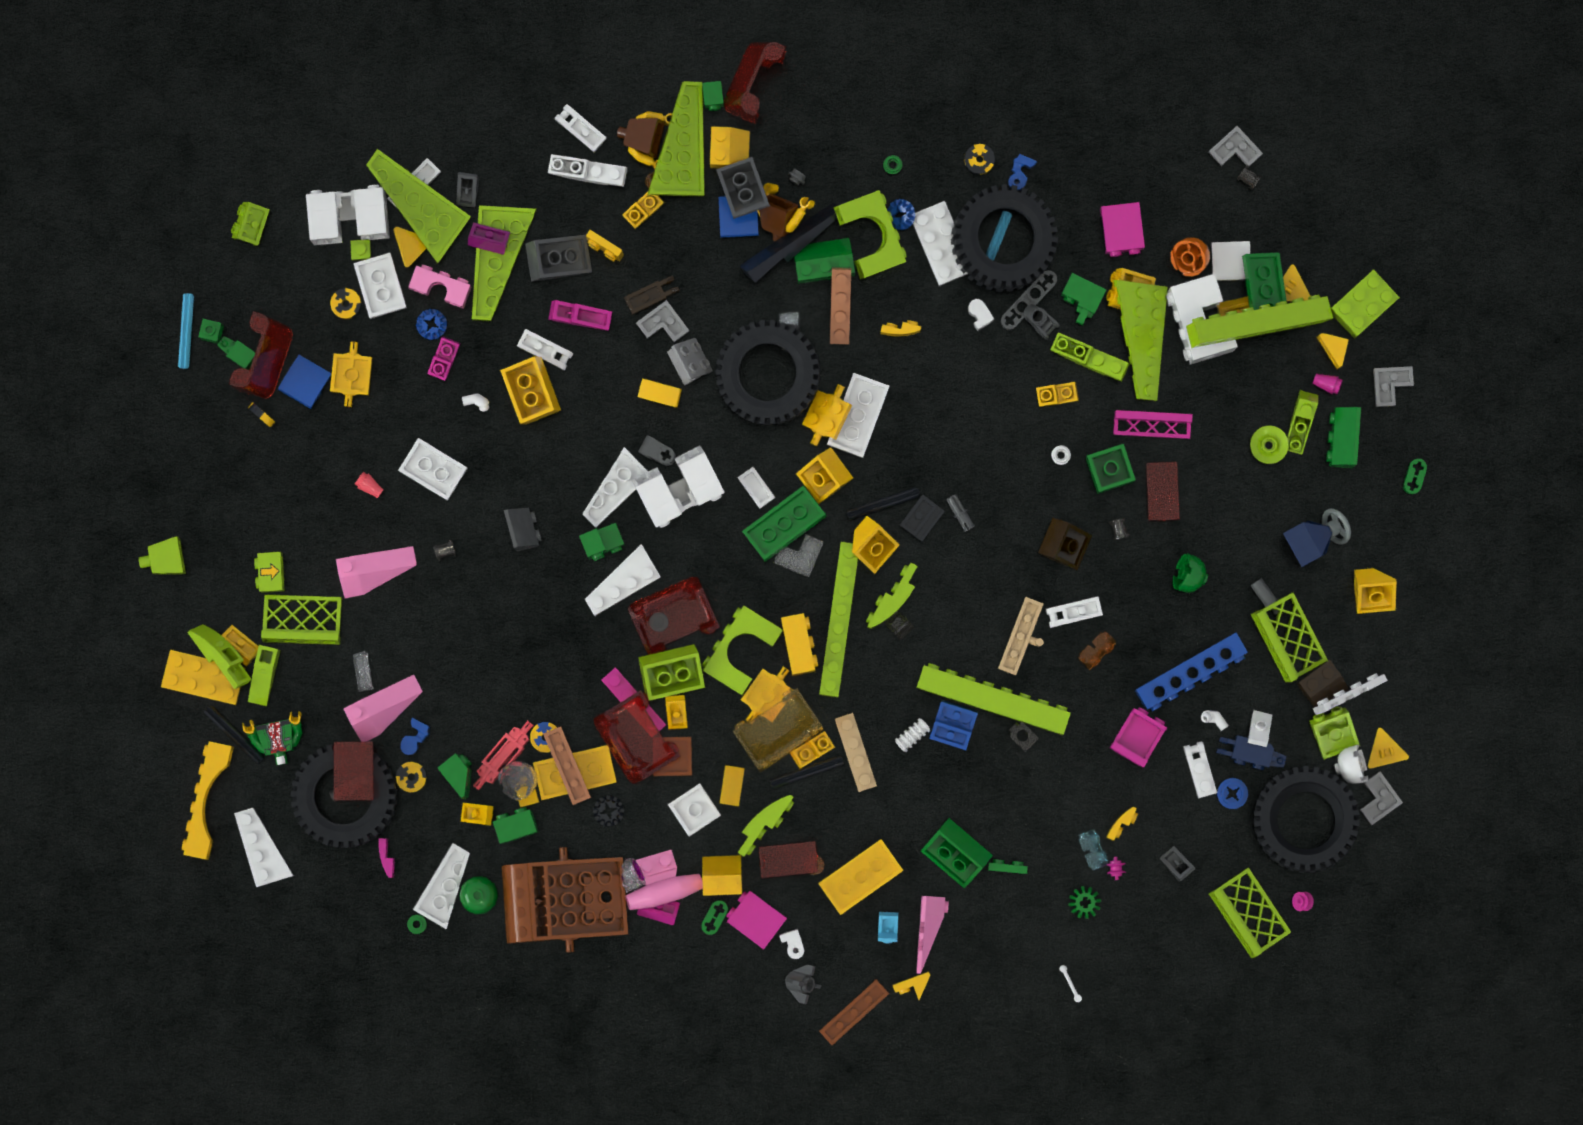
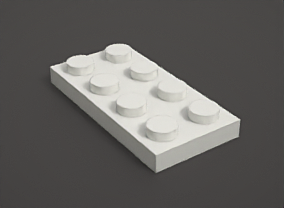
M945 201L916 212L913 223L939 286L968 274L967 272L963 274L960 270L962 268L961 263L957 265L955 261L957 255L952 253L954 245H951L953 237L951 232L955 224H953L954 221Z
M853 373L843 400L851 404L852 407L837 439L829 438L827 445L863 458L889 385Z

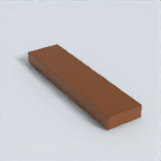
M876 979L819 1032L833 1045L889 993Z

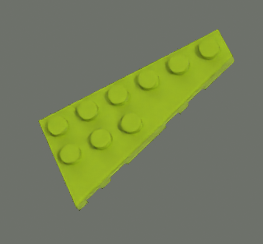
M684 81L681 84L647 195L704 196L702 82Z
M377 149L366 166L438 263L471 216Z
M479 205L478 224L508 231L510 236L504 255L476 248L472 320L492 321L536 209Z
M1113 280L1118 292L1117 301L1120 304L1122 313L1121 322L1125 342L1130 353L1129 362L1130 364L1132 363L1134 374L1132 378L1136 398L1157 401L1168 287Z

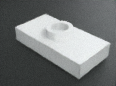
M1253 711L1248 743L1267 747L1272 720L1271 714Z

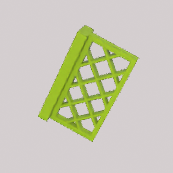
M1290 593L1251 614L1285 682H1293L1299 676L1328 661L1294 593ZM1291 599L1294 605L1292 612L1283 609L1285 601ZM1271 609L1278 610L1276 621L1269 619L1266 612ZM1282 612L1291 615L1288 625L1279 622ZM1294 616L1302 620L1300 629L1292 627ZM1278 625L1287 628L1284 638L1279 637L1276 632ZM1291 629L1299 631L1297 642L1288 639ZM1303 633L1308 634L1311 638L1309 646L1300 643ZM1287 642L1296 645L1293 655L1288 654L1285 650ZM1299 646L1308 648L1305 659L1297 657ZM1312 650L1318 652L1320 660L1316 662L1309 660ZM1296 659L1304 661L1303 669L1299 672L1294 668Z
M265 595L263 630L261 632L262 641L266 643L340 645L342 597ZM269 600H277L281 606L272 612L269 608ZM290 601H297L301 606L292 613L286 605ZM310 601H315L319 605L313 613L305 607ZM329 602H337V609L331 614L324 607ZM285 608L290 615L282 622L276 614ZM303 608L309 616L303 622H300L295 615ZM323 609L329 616L320 623L314 615ZM275 617L280 624L275 629H267L268 621ZM293 617L299 625L295 629H288L285 624ZM313 618L318 623V626L313 630H308L304 624ZM332 619L336 623V631L327 630L323 625Z
M1249 868L1209 893L1251 958L1257 957L1291 933ZM1245 874L1251 880L1250 887L1240 885L1241 877ZM1228 886L1236 887L1234 898L1228 897L1223 889ZM1239 888L1249 890L1247 901L1237 899ZM1252 891L1260 893V903L1251 902ZM1237 902L1246 903L1245 914L1237 912ZM1250 904L1260 906L1258 917L1248 915ZM1263 907L1271 910V920L1261 918ZM1247 918L1257 920L1256 930L1247 927ZM1260 921L1270 922L1269 933L1259 931ZM1274 923L1281 925L1285 932L1280 935L1272 934ZM1258 934L1268 936L1267 944L1263 947L1257 942Z

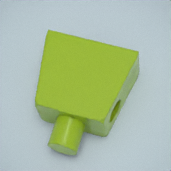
M173 537L148 546L149 555L139 557L140 568L151 567L153 574H186L179 537Z

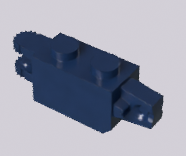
M1238 735L1235 736V740L1220 737V742L1231 744L1233 748L1232 752L1220 748L1217 749L1216 753L1230 756L1236 764L1245 766V763L1253 764L1252 768L1264 770V767L1269 768L1270 766L1283 768L1285 765L1286 756L1275 752L1273 746L1269 743L1267 747L1248 743V738Z

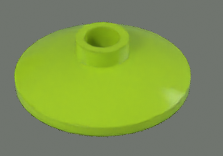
M1275 426L1259 428L1253 434L1250 441L1253 456L1265 464H1274L1282 460L1287 454L1289 447L1286 434ZM1266 442L1272 444L1271 449L1265 447Z

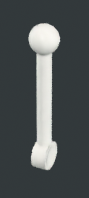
M1061 965L1060 971L1064 973L1074 994V1000L1080 1002L1082 997L1077 993L1067 973V967Z

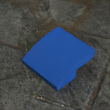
M726 196L718 197L720 238L759 236L757 211L733 219Z
M298 355L278 390L311 409L321 395L322 389L331 378L332 373Z
M941 700L929 739L966 750L978 711Z

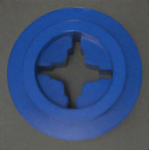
M898 199L890 203L887 211L893 217V227L900 230L909 228L915 220V209L912 204L904 199ZM899 210L903 213L906 212V214L901 218L895 217V215L899 213Z
M429 309L423 311L418 316L416 327L422 337L433 340L445 333L447 321L440 311ZM435 317L434 323L439 328L431 327V329H429L428 331V324L425 322V320L431 321Z
M1229 778L1219 785L1217 797L1220 804L1224 807L1237 809L1245 804L1248 798V789L1241 780ZM1227 787L1231 790L1239 788L1236 792L1238 800L1233 797L1226 799L1227 795H1229Z

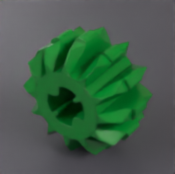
M1081 886V894L1075 889L1074 893L1077 897L1069 896L1075 902L1068 903V906L1076 907L1071 911L1073 914L1079 910L1078 918H1081L1084 912L1085 919H1089L1088 912L1095 916L1096 913L1092 909L1100 910V907L1096 906L1095 903L1101 902V899H1094L1098 892H1094L1091 895V887L1085 893V887ZM1083 897H1087L1086 900L1090 901V904H1087V908H1083V905L1080 906V901H1083Z

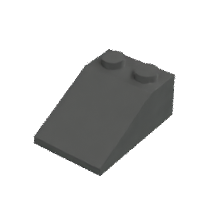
M753 157L716 169L733 219L770 206Z
M586 235L534 240L525 244L531 282L592 272Z
M529 508L504 510L514 549L519 552L540 546L539 541H542L540 531L535 530L534 523L537 520L534 511L530 512Z

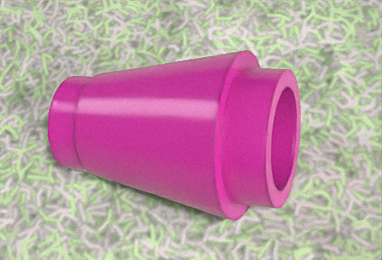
M1316 373L1313 384L1333 395V393H1339L1343 380L1339 379V376Z

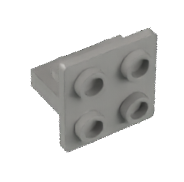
M696 338L674 344L671 347L672 349L667 351L684 386L712 372L710 363L706 359L701 345Z

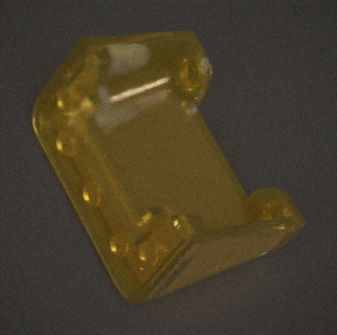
M791 688L782 694L784 696L782 701L752 721L745 723L743 720L734 726L735 730L733 733L759 772L766 770L824 730L797 688L795 690Z

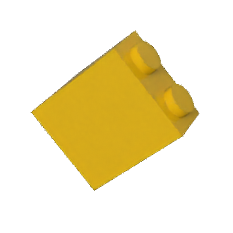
M741 855L702 857L703 896L742 894Z

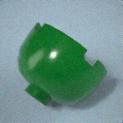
M1188 553L1182 555L1176 566V569H1179L1178 576H1173V587L1182 592H1194L1207 582L1208 574H1206V567L1200 558Z
M475 876L468 879L460 890V901L463 907L473 914H485L491 911L498 900V889L495 883L483 876Z

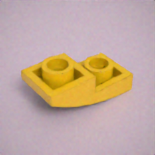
M647 192L623 214V217L636 229L665 203L659 195H647Z
M907 320V323L903 322L901 329H898L896 324L887 323L886 325L882 324L880 334L887 336H909L920 333L921 326H918V322Z
M642 378L638 397L677 407L682 389Z
M1076 382L1036 388L1039 407L1079 401Z
M824 731L790 752L799 769L835 748V746Z
M1131 807L1125 811L1112 825L1106 838L1112 841L1115 840V837L1119 839L1123 830L1120 827L1121 824L1129 826L1130 823L1134 824L1138 815L1135 812L1137 808Z

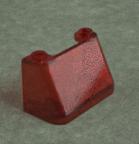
M752 42L749 44L724 99V108L727 112L756 124L759 117L757 111L760 103L755 95L749 93L761 65L770 69L774 63H783L786 56V46L776 42Z
M253 311L250 327L256 333L261 334V338L250 370L236 369L231 376L229 385L236 390L260 398H269L275 391L293 334L288 326Z
M697 577L683 580L638 600L628 607L632 621L648 655L663 652L666 649V644L697 630L710 634L720 627ZM663 613L667 616L668 626L664 631L657 632L650 627L649 620L653 614Z
M641 690L594 718L596 728L625 776L633 784L646 779L680 757L676 744L664 741L646 711L649 700Z

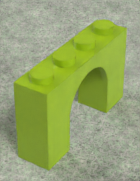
M880 190L833 207L840 225L859 218H869L875 221L882 231V243L879 249L869 256L854 261L860 279L906 262V252L900 246L898 241L900 240L899 233L892 225L893 217L886 209V198L883 193H880Z
M743 606L742 609L738 607L733 615V618H735L732 625L728 623L723 631L724 638L722 641L717 640L712 648L715 651L711 658L707 656L702 664L705 667L703 672L742 696L751 683L752 678L731 665L727 656L729 644L739 635L750 634L773 647L783 632L781 628L746 606Z

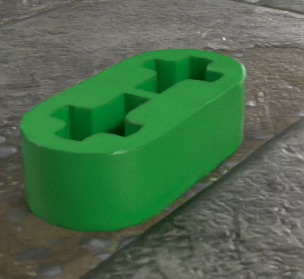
M1414 459L1410 462L1403 483L1406 493L1413 495L1420 491L1427 470V464L1424 460ZM1419 462L1423 470H1419L1417 475H1414L1416 469L1413 468V465ZM1413 478H1416L1415 485L1417 488L1411 491L1410 486H1407V484L1411 483Z
M716 901L711 905L701 925L705 934L713 935L718 931L728 912V906L724 901ZM723 904L724 913L720 912L718 917H715L716 909H714V906ZM712 918L716 919L713 924L716 927L715 930L711 929L708 932L705 923H710Z

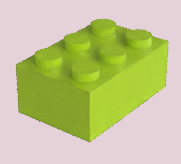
M1373 269L1331 308V312L1355 339L1400 297Z
M694 644L638 657L644 690L649 701L705 688L699 653Z

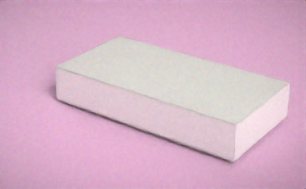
M754 467L738 477L759 509L775 499V496Z

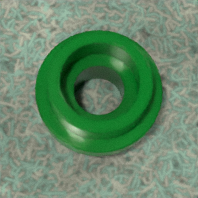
M895 155L888 156L883 163L884 170L892 175L899 173L902 169L901 159ZM895 162L897 166L890 168L889 164Z
M413 915L407 922L409 931L414 934L422 933L427 926L425 918L421 915ZM414 921L420 922L419 928L413 926Z

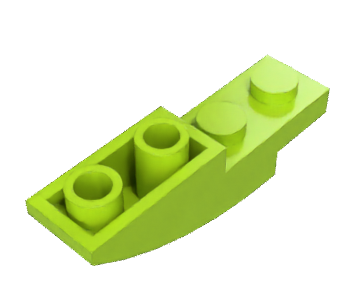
M1059 332L1050 349L1079 365L1121 382L1129 366V363L1094 349L1090 345Z
M910 563L909 566H904L900 573L903 578L900 583L896 582L891 590L894 593L893 596L885 593L884 596H879L875 603L878 608L875 613L871 612L866 620L869 623L867 628L872 629L895 614L906 602L915 586L909 584L917 568L915 564Z
M203 624L187 632L208 662L214 661L234 689L251 681L250 676L241 665L244 659L219 633Z
M789 795L773 802L749 822L742 832L748 838L738 851L743 857L746 854L750 856L756 847L753 845L757 838L761 840L767 831L764 829L765 825L771 829L774 826L776 828L779 827L784 819L781 815L785 810L789 812L795 803L792 801L793 796Z

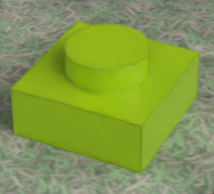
M351 240L352 261L371 258L370 240Z

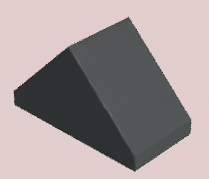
M458 172L456 205L475 208L479 185L478 175Z
M1175 846L1160 857V860L1178 881H1182L1195 870V867Z

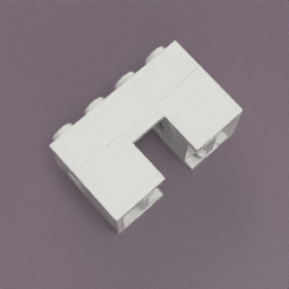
M369 185L368 189L352 190L347 193L342 191L322 193V190L310 191L311 194H306L309 236L313 245L343 243L341 221L356 220L357 234L361 236V240L390 238L387 199L383 187Z
M1215 274L1170 287L1166 295L1167 304L1172 306L1174 319L1179 323V334L1185 347L1183 355L1186 361L1189 360L1190 365L1233 352L1238 347L1236 340L1191 348L1186 326L1193 323L1192 319L1203 317L1205 320L1203 311L1215 308L1220 302H1223Z
M701 446L674 458L684 478L668 486L657 467L632 480L655 527H664L670 523V520L682 515L681 513L686 509L701 505L709 500L716 501L722 497L721 494L725 493Z

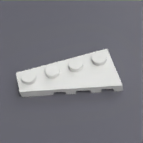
M625 447L583 512V515L595 528L636 490L632 480L648 472Z
M452 843L413 908L414 911L447 929L470 854L468 851Z

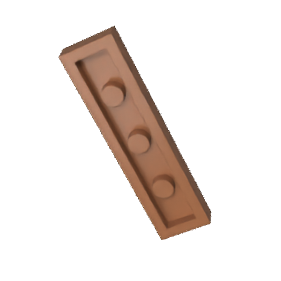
M832 268L830 344H849L851 268Z
M562 727L544 733L543 735L572 804L575 805L591 798Z

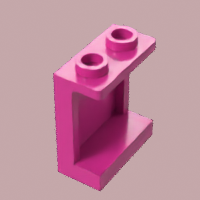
M1139 202L1101 206L1100 214L1103 222L1105 254H1110V257L1121 256L1122 252H1129L1130 255L1141 253L1140 250H1144L1145 245Z
M1139 707L1138 709H1132L1111 744L1110 749L1144 768L1167 727L1164 726V721L1157 717L1154 719L1147 716L1148 712Z
M744 891L738 899L740 902L739 906L736 909L732 907L726 915L729 918L727 922L762 949H765L787 918L753 892L749 891L747 894Z

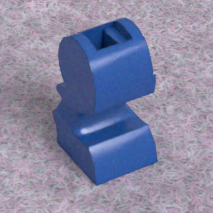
M1019 154L1013 161L1012 172L1014 174L1009 178V188L1012 185L1018 186L1017 190L1024 188L1027 177L1021 171V168L1031 169L1036 165L1037 161Z
M414 718L411 720V725L417 729V735L404 736L401 741V750L407 755H414L419 748L418 742L423 743L430 735V727Z

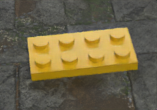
M170 650L161 684L162 688L237 705L241 687L234 689L214 661L209 663L206 658Z
M608 745L573 753L587 789L617 783ZM553 758L533 762L541 800L568 794Z
M880 839L818 884L841 915L897 876L903 869L882 839Z

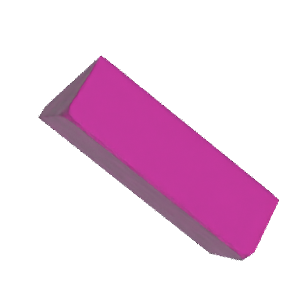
M673 901L652 908L638 909L637 915L674 925L680 903Z

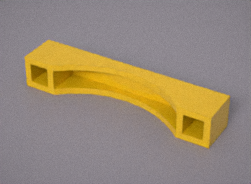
M210 741L208 745L204 746L203 756H205L204 764L201 763L199 768L201 779L200 783L197 782L194 793L197 796L196 801H192L190 812L193 814L192 819L188 820L186 826L188 836L187 839L183 840V855L209 860L213 840L206 824V799L215 779L230 766L233 746Z

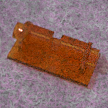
M1106 631L1100 633L1092 641L1096 646L1095 649L1088 645L1080 653L1078 659L1083 664L1085 663L1089 670L1097 666L1101 658L1106 653H1110L1116 644L1114 638Z

